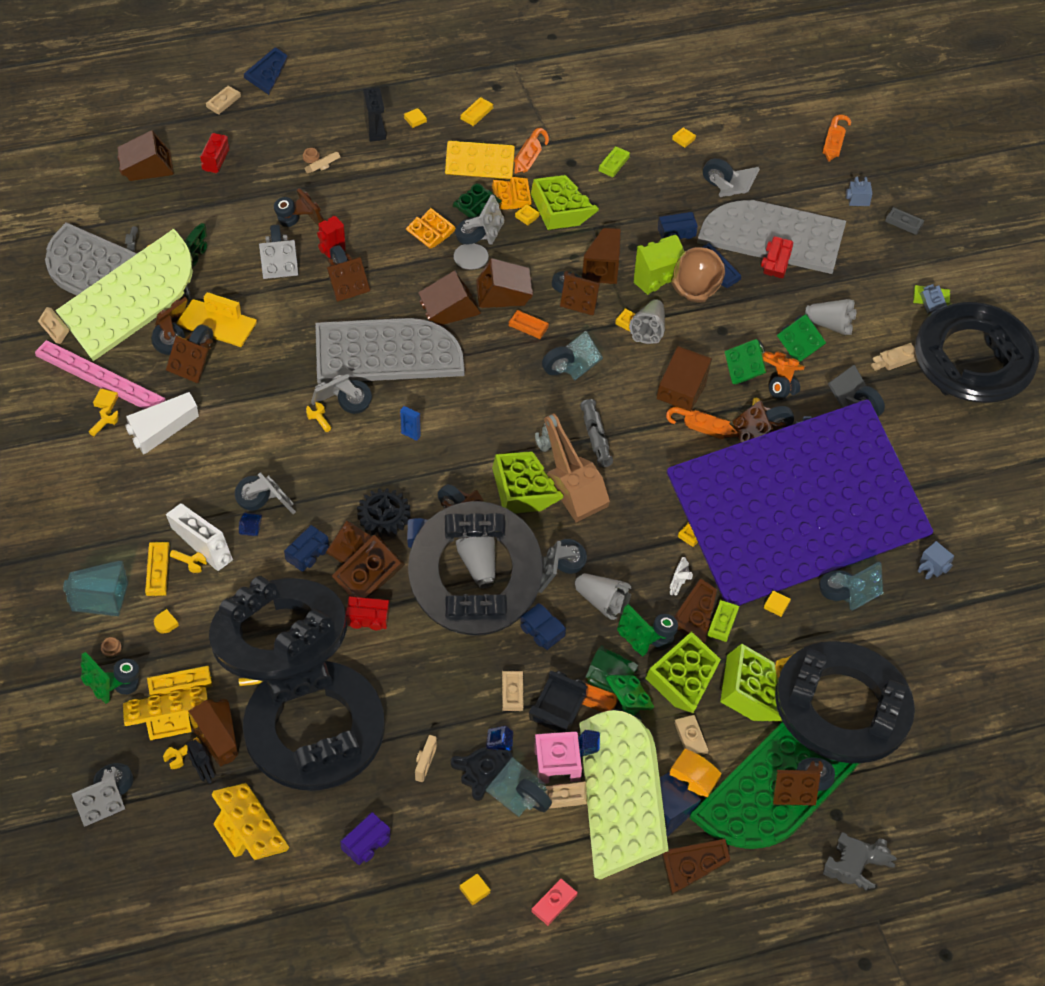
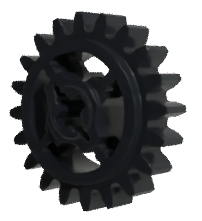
M378 488V493L375 494L374 491H371V496L364 495V500H360V506L357 507V518L360 520V526H364L365 531L371 529L372 535L379 532V537L383 533L390 537L391 531L397 534V528L404 530V525H408V519L411 518L408 499H403L402 493L396 496V490L389 493L388 488H386L385 492Z

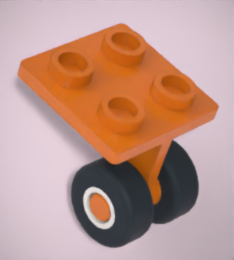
M765 351L762 353L765 362L776 366L779 376L774 377L770 381V394L774 398L782 399L787 397L789 393L791 395L799 393L800 383L793 377L795 370H804L805 366L799 364L800 361L796 359L786 358V355L781 352L773 354Z

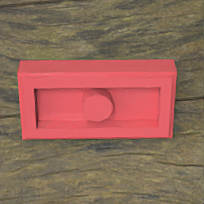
M560 879L532 908V913L549 926L573 901L578 892Z

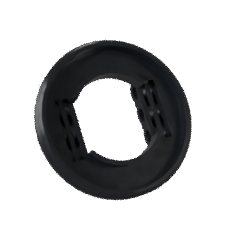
M959 302L935 310L921 324L915 341L916 360L924 375L941 390L943 395L950 394L971 402L993 403L1007 400L1020 394L1033 380L1039 364V348L1027 326L1009 312L984 303ZM973 329L984 331L985 343L994 350L995 357L1003 363L1004 367L991 373H977L964 369L961 376L943 351L944 342L951 334L961 330Z
M480 501L463 502L449 506L429 519L413 542L408 563L410 585L422 610L440 626L465 635L495 633L518 621L533 604L539 592L543 571L540 547L528 525L510 510L493 503ZM497 537V540L506 548L510 555L513 569L509 584L500 595L468 596V594H463V596H452L445 589L439 576V563L443 552L454 541V538Z
M257 576L250 583V587H241L233 597H228L221 602L219 610L210 624L209 640L217 662L230 673L242 678L258 681L284 680L315 669L338 650L347 631L346 613L338 595L320 583L294 578L269 581L263 576ZM272 600H274L276 610L295 609L308 614L303 621L298 620L295 622L290 631L282 632L277 636L274 642V650L252 647L242 639L241 623Z
M827 641L802 648L785 663L776 685L777 709L788 731L811 751L834 761L868 763L882 759L892 754L901 746L913 724L915 713L914 699L905 678L887 659L857 644ZM832 674L846 675L868 686L879 700L871 725L858 730L843 729L828 723L819 716L813 708L811 701L820 677Z
M325 661L320 666L302 675L284 680L263 681L252 694L244 713L243 732L245 743L255 765L273 781L298 790L329 789L355 778L375 758L384 736L383 707L376 690L361 674L347 666ZM325 689L326 696L338 700L348 709L353 720L351 731L343 732L336 737L320 740L316 744L302 746L295 752L289 750L282 744L276 734L277 721L283 711L282 703Z

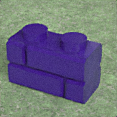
M371 812L340 841L341 849L358 865L364 861L368 862L375 854L374 851L378 847L383 848L389 842L390 828Z

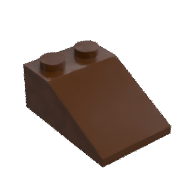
M373 535L332 577L351 597L368 598L389 581L405 564L379 536Z

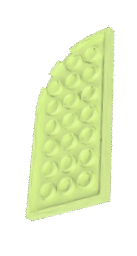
M172 229L55 311L91 359L95 361L155 319L160 311L169 309L174 301L182 297L187 283H190L192 278L191 253L183 239L175 229Z
M616 710L601 712L580 722L594 877L597 879H603L668 851L657 753L653 737L649 729L637 717Z

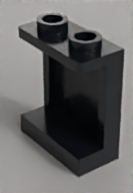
M380 88L363 89L364 115L369 141L386 140L381 116L385 109Z
M550 670L549 679L536 705H532L529 711V719L559 733L569 732L588 695V686L581 680L568 678L566 674L560 671L554 672Z

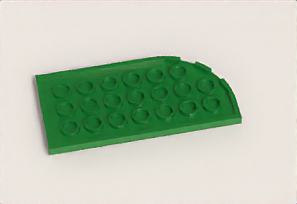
M782 722L690 814V819L717 840L725 839L727 845L744 849L770 847L793 835L861 763H844L816 754L801 744ZM811 757L824 759L834 767V782L830 788L818 791L816 805L773 804L777 770H796L802 760Z

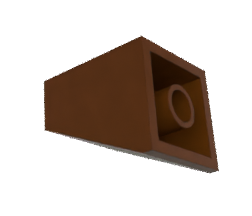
M153 130L117 147V158L120 162L119 171L129 181L171 176L174 174L171 152Z
M603 228L584 254L583 279L597 283L617 284L621 229Z
M491 258L476 280L479 307L525 306L533 296L532 278L529 268Z
M455 270L418 292L421 297L419 302L423 309L427 310L425 314L430 322L433 321L437 325L441 326L481 314L469 288Z
M678 346L659 385L657 399L691 412L706 387L712 358Z

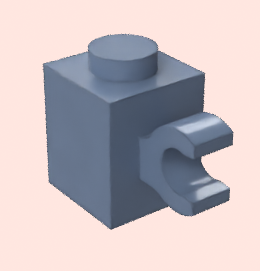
M856 177L854 182H850L849 189H846V199L849 200V206H870L872 198L871 182H868L867 177L864 178V181L859 182L858 177Z
M934 284L923 288L924 291L920 293L927 313L947 305L940 286L934 287Z
M936 541L923 552L918 572L928 571L926 579H930L933 574L937 577L943 572L946 574L953 566L951 563L954 555Z

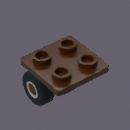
M300 188L297 189L300 198L297 201L293 202L289 197H282L274 203V210L279 223L284 227L295 225L298 222L299 215L308 214L318 226L320 222L325 221L319 213L321 209L316 202L313 203L309 194L306 191L303 192Z

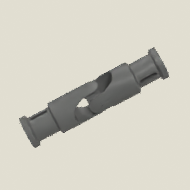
M586 399L580 403V409L584 412L583 418L593 452L597 456V465L601 468L608 467L613 464V457L609 453L610 447L604 434L605 431L600 414L596 411V401Z

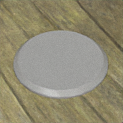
M475 243L463 244L455 250L454 260L458 266L464 269H478L487 263L488 252L483 246Z

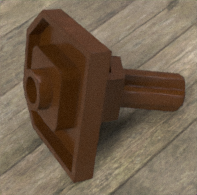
M346 521L326 553L344 564L372 536Z

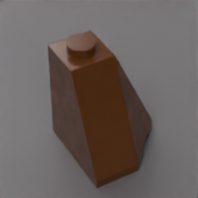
M212 699L205 700L190 709L188 712L193 732L218 765L221 767L234 761L238 756L228 700L220 699L219 702H214Z

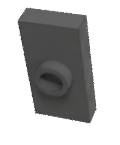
M894 207L885 221L917 235L924 224L923 219Z

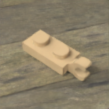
M909 343L882 352L879 356L873 358L875 363H872L871 367L874 371L883 367L891 370L917 361L915 348Z

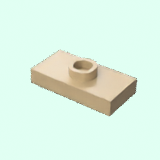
M227 86L206 103V107L220 114L238 100L241 94L239 91Z
M338 152L331 153L306 166L304 169L306 173L314 172L319 168L322 171L330 167L329 163L340 158Z
M46 307L38 320L40 325L57 344L63 342L70 330L53 309Z
M502 671V711H523V671Z
M695 715L676 719L674 724L684 749L693 751L700 756L708 754V748Z
M429 735L423 751L420 750L416 760L418 765L415 770L416 781L423 783L437 749V738L435 736Z
M586 782L544 787V792L552 801L549 809L587 804Z

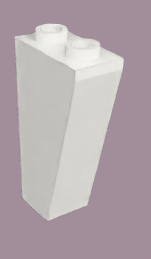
M190 392L126 416L128 424L125 426L128 434L134 436L132 439L136 449L140 448L141 452L146 454L199 417L197 405Z
M179 504L166 514L171 528L196 552L203 554L206 561L215 570L219 571L233 560L223 533L189 508Z

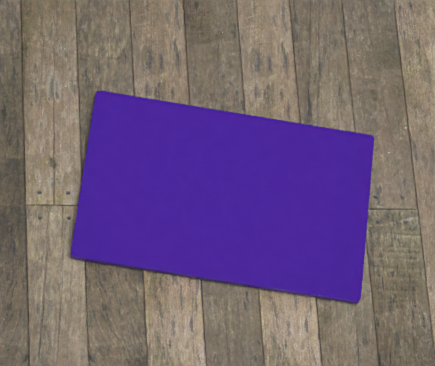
M869 400L837 409L667 469V475L724 601L737 606L770 595L772 591H781L925 538L933 533L923 508Z

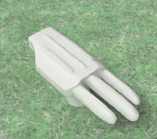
M685 557L681 558L670 584V595H673V593L677 595L686 579L691 580L693 577L692 572H689V563Z

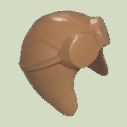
M701 247L691 248L685 251L677 261L671 284L681 297H685L691 302L704 303L721 286L725 276L724 263L713 250Z

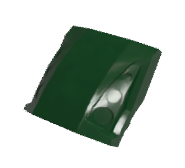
M476 183L472 185L471 190H468L466 194H462L459 200L453 202L452 207L457 208L469 218L479 217L490 196L494 194ZM494 195L496 201L500 205L502 201L496 195Z
M204 223L196 226L184 240L191 253L193 267L198 262L199 254L203 255L207 250V242L204 241L207 237V231Z
M601 645L590 664L585 681L592 686L614 693L606 677L608 675L633 676L638 669V665L605 649Z

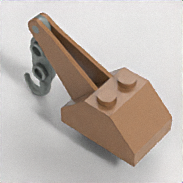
M554 413L545 417L542 436L539 437V433L536 432L535 440L543 452H547L552 447L556 468L549 471L547 476L553 480L555 488L563 494L561 501L575 522L607 508L610 503L603 477L593 462L577 456L558 417Z

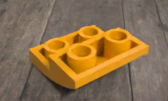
M511 177L510 182L493 180V194L502 201L499 205L500 209H517L524 207L526 204L531 205L527 178Z
M430 208L421 219L416 217L406 228V231L431 249L448 238L456 228Z
M686 748L670 771L671 776L676 777L678 780L689 782L688 790L706 797L709 796L722 774L708 760Z

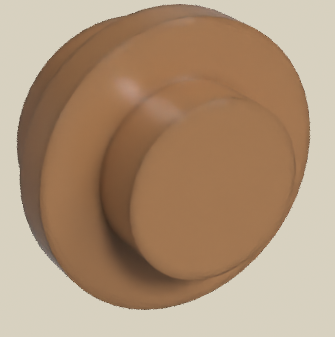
M307 148L303 153V160L307 163H313L320 158L319 152L315 148Z
M113 637L106 638L101 644V652L106 657L117 656L122 649L120 641Z

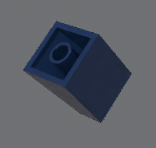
M670 772L660 777L667 837L690 817V814L701 801L694 792L688 790V787L681 780L671 776Z

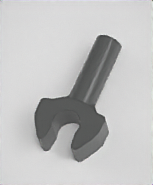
M136 226L131 228L130 234H126L125 239L127 249L132 252L135 251V239L138 232Z

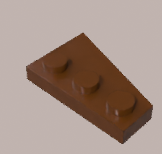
M700 578L674 616L678 622L677 630L686 636L692 632L705 644L717 592L716 588Z
M725 839L669 849L667 852L662 853L671 895L730 862L731 859Z

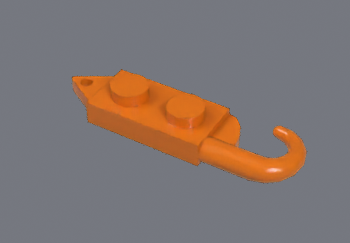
M836 115L831 121L823 149V154L826 155L828 161L839 157L846 130L844 127L837 125L838 121L845 120L849 126L851 125L850 118L845 115Z
M535 129L514 159L515 174L527 172L541 152V144L537 139L539 134L544 136L545 145L548 144L549 136L544 129Z
M677 406L670 408L666 412V418L672 424H675L676 421L671 418V415L677 413L685 416L684 422L690 429L720 439L738 436V432L730 425V421L697 410H691L690 412Z

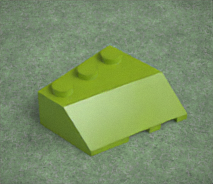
M566 175L533 180L531 196L547 230L579 226L599 210L596 205H592L589 202V198L586 195H582L578 191V187Z
M677 235L663 238L656 244L650 242L646 247L642 245L637 246L634 283L647 295L672 281L676 263L685 252Z
M533 452L495 455L492 469L502 507L513 513L536 512L546 509L563 498V494L555 488L553 480L548 478L544 472V467Z
M690 632L649 669L646 680L674 707L694 713L721 659L696 635Z
M743 644L739 645L727 655L720 702L753 721H782L776 705L775 692L778 679L774 662Z

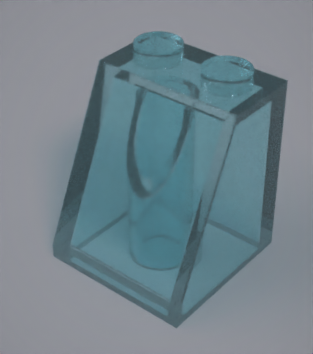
M115 561L70 572L68 580L64 581L63 591L66 592L67 603L70 604L71 611L119 616L128 586L123 561Z

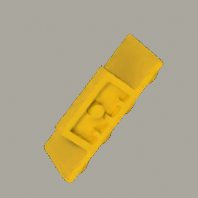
M448 141L445 174L511 179L515 147L513 145Z
M208 292L204 296V302L193 299L177 322L179 327L194 331L198 325H206L212 329L214 339L238 347L243 346L257 324L256 319L241 315L239 302Z
M193 687L186 691H173L166 695H152L146 699L129 700L123 703L124 725L129 726L146 722L150 740L192 732L188 711L203 701L208 700L206 687Z
M244 783L213 791L212 797L221 809L214 822V826L234 857L241 856L245 849L248 850L254 860L288 851V844L248 784Z

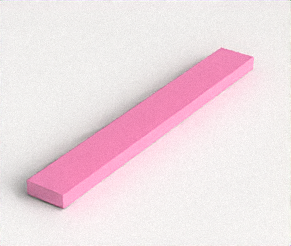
M47 340L35 351L37 357L102 389L118 392L120 398L142 409H147L166 401L164 397Z

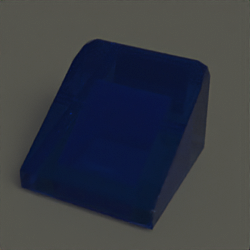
M244 513L239 521V534L258 536L262 515Z
M507 726L488 729L487 749L512 750L513 731Z
M585 730L578 737L580 757L597 753L600 750V733L598 731Z

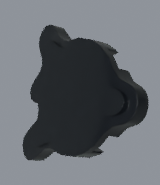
M481 748L466 757H452L451 767L466 772L462 775L461 782L471 787L473 799L480 801L489 789L497 787L505 780L508 767L512 762V753L508 750L493 751Z

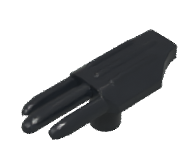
M196 739L187 742V754L192 765L196 768L200 779L203 782L206 779L208 784H210L212 781L205 765L211 777L214 778L215 775L209 763L210 758L204 745L200 744Z

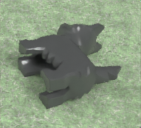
M842 832L837 846V850L842 852V857L839 862H835L829 856L823 875L836 878L842 883L856 884L859 888L863 887L864 890L876 887L875 884L861 875L866 864L871 863L895 867L892 861H895L897 858L891 855L885 839L879 838L874 844H868L859 839L849 837L846 833Z

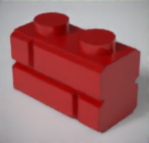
M211 134L200 156L202 170L213 173L219 172L229 151L228 137L226 135Z
M337 216L329 218L328 221L320 222L319 231L317 232L320 244H318L320 252L331 258L330 248L340 245L343 251H346L344 224Z
M776 236L773 237L772 242L768 241L766 248L768 256L763 258L761 267L764 268V274L781 279L784 278L793 249V241Z
M349 597L346 611L347 626L354 629L369 627L375 631L387 629L390 611L389 600Z

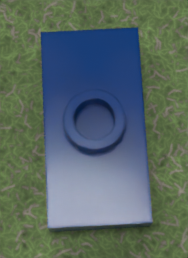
M403 406L400 410L401 434L418 440L421 436L420 413Z

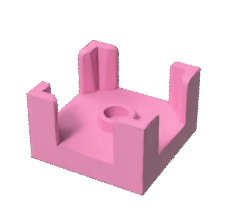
M578 733L536 734L535 755H537L538 784L549 783V778L552 775L570 774L571 782L581 781L582 767Z

